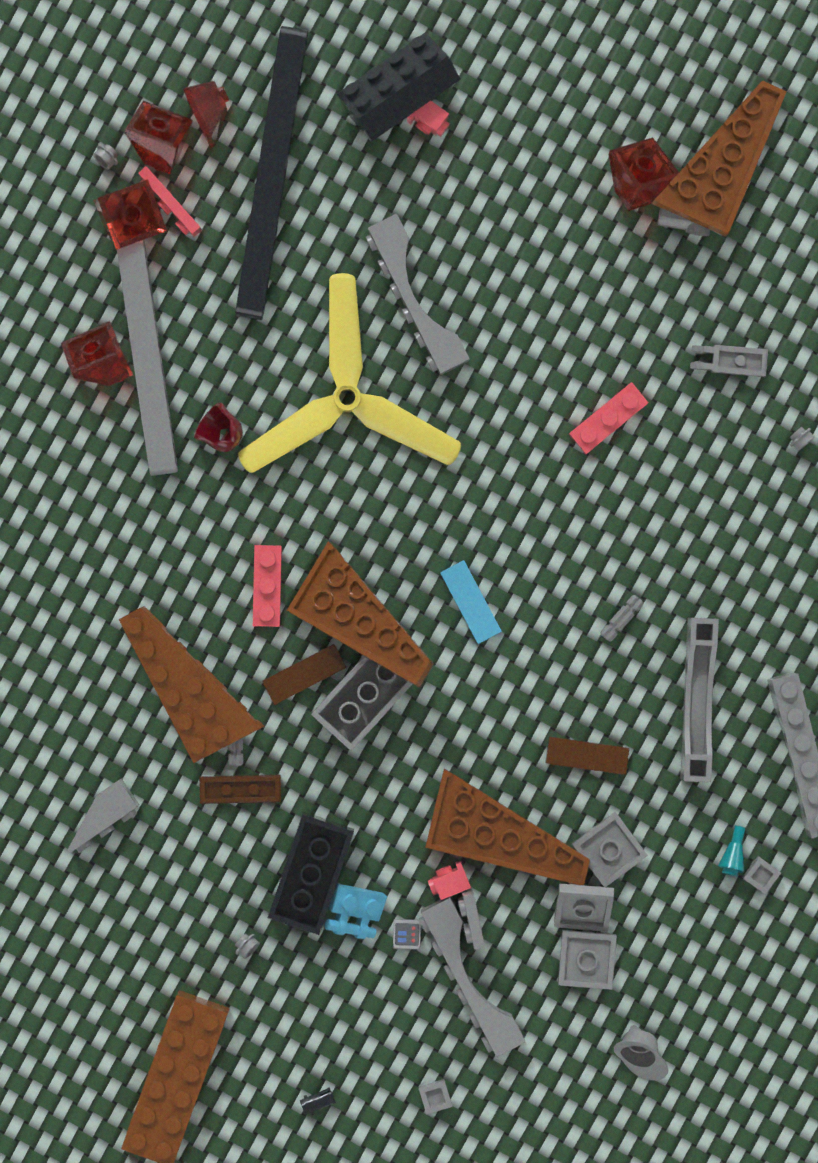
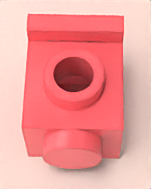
M429 101L407 117L409 124L416 121V127L427 135L431 132L435 136L439 135L441 137L450 125L447 122L449 113L432 101Z
M460 860L455 862L456 868L452 869L451 865L443 867L436 871V876L428 880L433 896L439 894L440 899L443 900L471 888Z

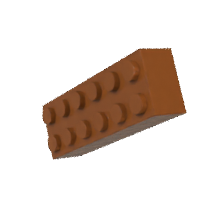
M181 990L178 991L122 1144V1150L158 1163H174L230 1008Z

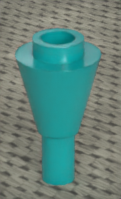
M737 825L734 827L732 841L729 843L718 864V867L722 868L723 874L738 877V872L744 873L742 841L745 827Z

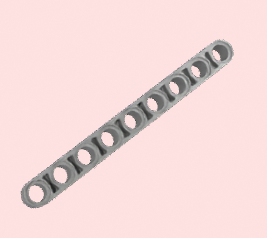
M142 234L116 238L150 475L178 472L144 236Z

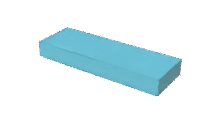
M464 560L440 572L477 644L502 632Z

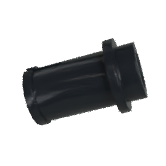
M330 1087L309 1097L304 1095V1099H301L300 1103L305 1115H314L315 1111L335 1104L336 1101Z

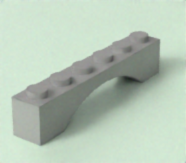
M397 213L368 227L369 235L365 238L372 252L378 251L381 260L377 262L384 276L390 275L393 281L390 288L396 300L402 299L405 305L402 312L408 324L414 323L418 331L414 333V336L420 348L426 347L430 355L426 357V360L432 372L438 371L441 376L469 362L470 359L458 335L444 329L433 321L421 308L413 295L406 271V251L409 237Z
M688 618L680 772V779L683 781L711 782L712 694L718 646L719 619Z
M789 673L769 678L767 681L790 756L805 832L808 837L815 838L818 837V750L798 673Z
M451 897L443 900L440 899L421 909L422 917L419 918V921L426 933L431 931L435 939L431 944L438 957L443 955L448 963L444 966V969L450 980L456 979L460 989L456 991L463 1005L469 1003L473 1011L469 1016L476 1029L482 1028L485 1037L481 1039L489 1053L494 1051L496 1057H499L525 1043L524 1036L513 1015L486 1000L467 976L460 954L462 918Z

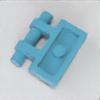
M336 884L328 908L333 913H336L334 920L327 919L325 921V929L331 930L337 935L347 933L359 939H365L366 937L374 938L376 936V929L368 927L369 920H380L387 896L382 892ZM349 916L357 917L355 924L347 923Z

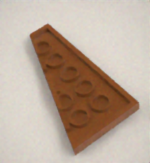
M762 80L669 185L656 197L652 204L726 237L731 229L787 91Z
M328 541L287 611L420 688L433 666L432 661L333 544Z
M145 606L119 619L193 763L264 727L259 720H255L246 711L247 708L241 702L238 703L227 692V688L198 659L195 660L186 651L187 648L181 642H177L167 632V628Z
M444 768L425 848L584 886L590 862L588 857Z

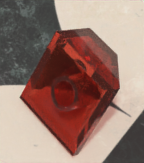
M215 81L183 89L210 148L216 145L228 111L225 103L229 101L223 86L218 88Z
M143 100L124 133L145 165L170 174L179 159L193 120Z
M653 137L610 150L608 154L615 193L629 211L650 205L679 173Z
M148 179L94 199L102 224L116 250L167 231Z
M110 321L61 343L71 374L75 379L110 386L133 375L128 359Z

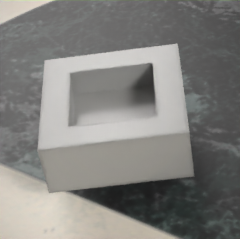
M757 856L742 878L766 894L781 872Z
M445 1079L419 1086L426 1114L452 1107Z

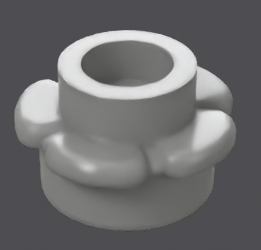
M107 144L105 146H97V151L93 154V157L103 168L109 170L113 165L116 166L118 164L116 159L118 154L114 148Z
M803 427L799 428L790 436L793 441L790 446H794L798 451L814 439L813 434L810 432L811 428L804 430Z
M244 934L236 942L235 946L238 948L236 955L240 954L246 959L258 948L260 943L255 939V934L250 936Z

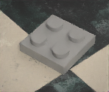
M613 812L572 843L578 852L590 859L589 868L604 887H607L648 856L616 812Z
M559 884L554 927L608 932L614 888Z
M472 888L462 892L463 897H458L461 916H467L468 923L463 924L467 944L473 943L474 950L485 948L474 893Z
M562 930L558 985L612 990L617 935Z

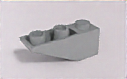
M122 778L96 795L68 848L69 853L75 849L78 853L82 852L92 845L91 838L97 834L101 838L115 829L112 825L119 819L126 822L137 814L135 808L140 804Z

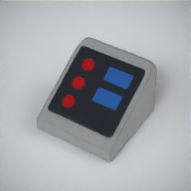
M394 919V949H420L421 923L419 920Z

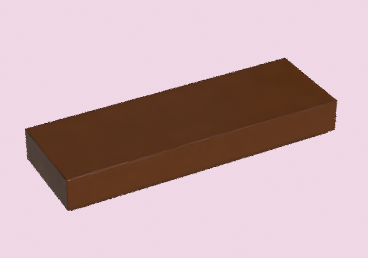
M335 644L262 682L275 705L347 667Z
M549 736L545 763L626 775L630 748Z
M281 774L199 777L200 804L281 802Z

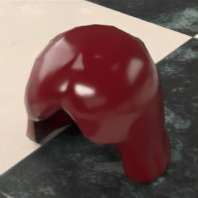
M221 402L213 405L202 418L194 432L195 439L208 444L220 452L232 451L240 443L243 436L241 423ZM221 429H228L220 440Z

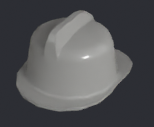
M632 1025L622 1038V1041L614 1046V1053L635 1075L652 1081L663 1079L668 1074V1065L658 1053L657 1039L654 1035L642 1031L636 1025Z

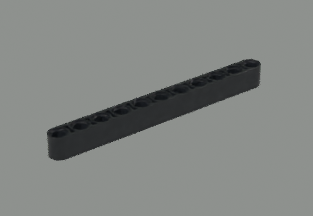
M281 26L237 297L235 316L263 320L306 52L308 30L286 26Z

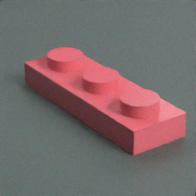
M145 166L138 173L142 178L139 184L149 195L153 192L160 199L157 204L167 215L171 212L178 219L175 223L185 236L190 233L195 238L202 231L201 227L149 168Z
M631 382L571 431L569 435L586 455L649 402Z
M254 545L253 626L280 627L282 546Z

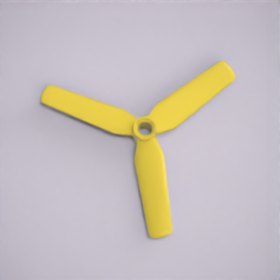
M338 273L330 276L329 368L337 389L334 395L311 401L240 450L238 457L242 466L248 472L254 473L330 429L343 412H353L367 428L446 465L452 464L458 457L461 449V443L458 440L381 396L360 393L357 386L363 369L356 279L353 275L347 273ZM344 391L353 392L355 395L354 402L350 405L341 403V393Z

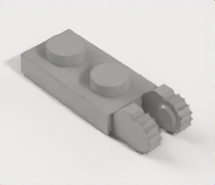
M714 345L713 347L692 346V352L695 354L713 355L712 363L695 361L690 364V369L711 371V373L766 377L768 349Z

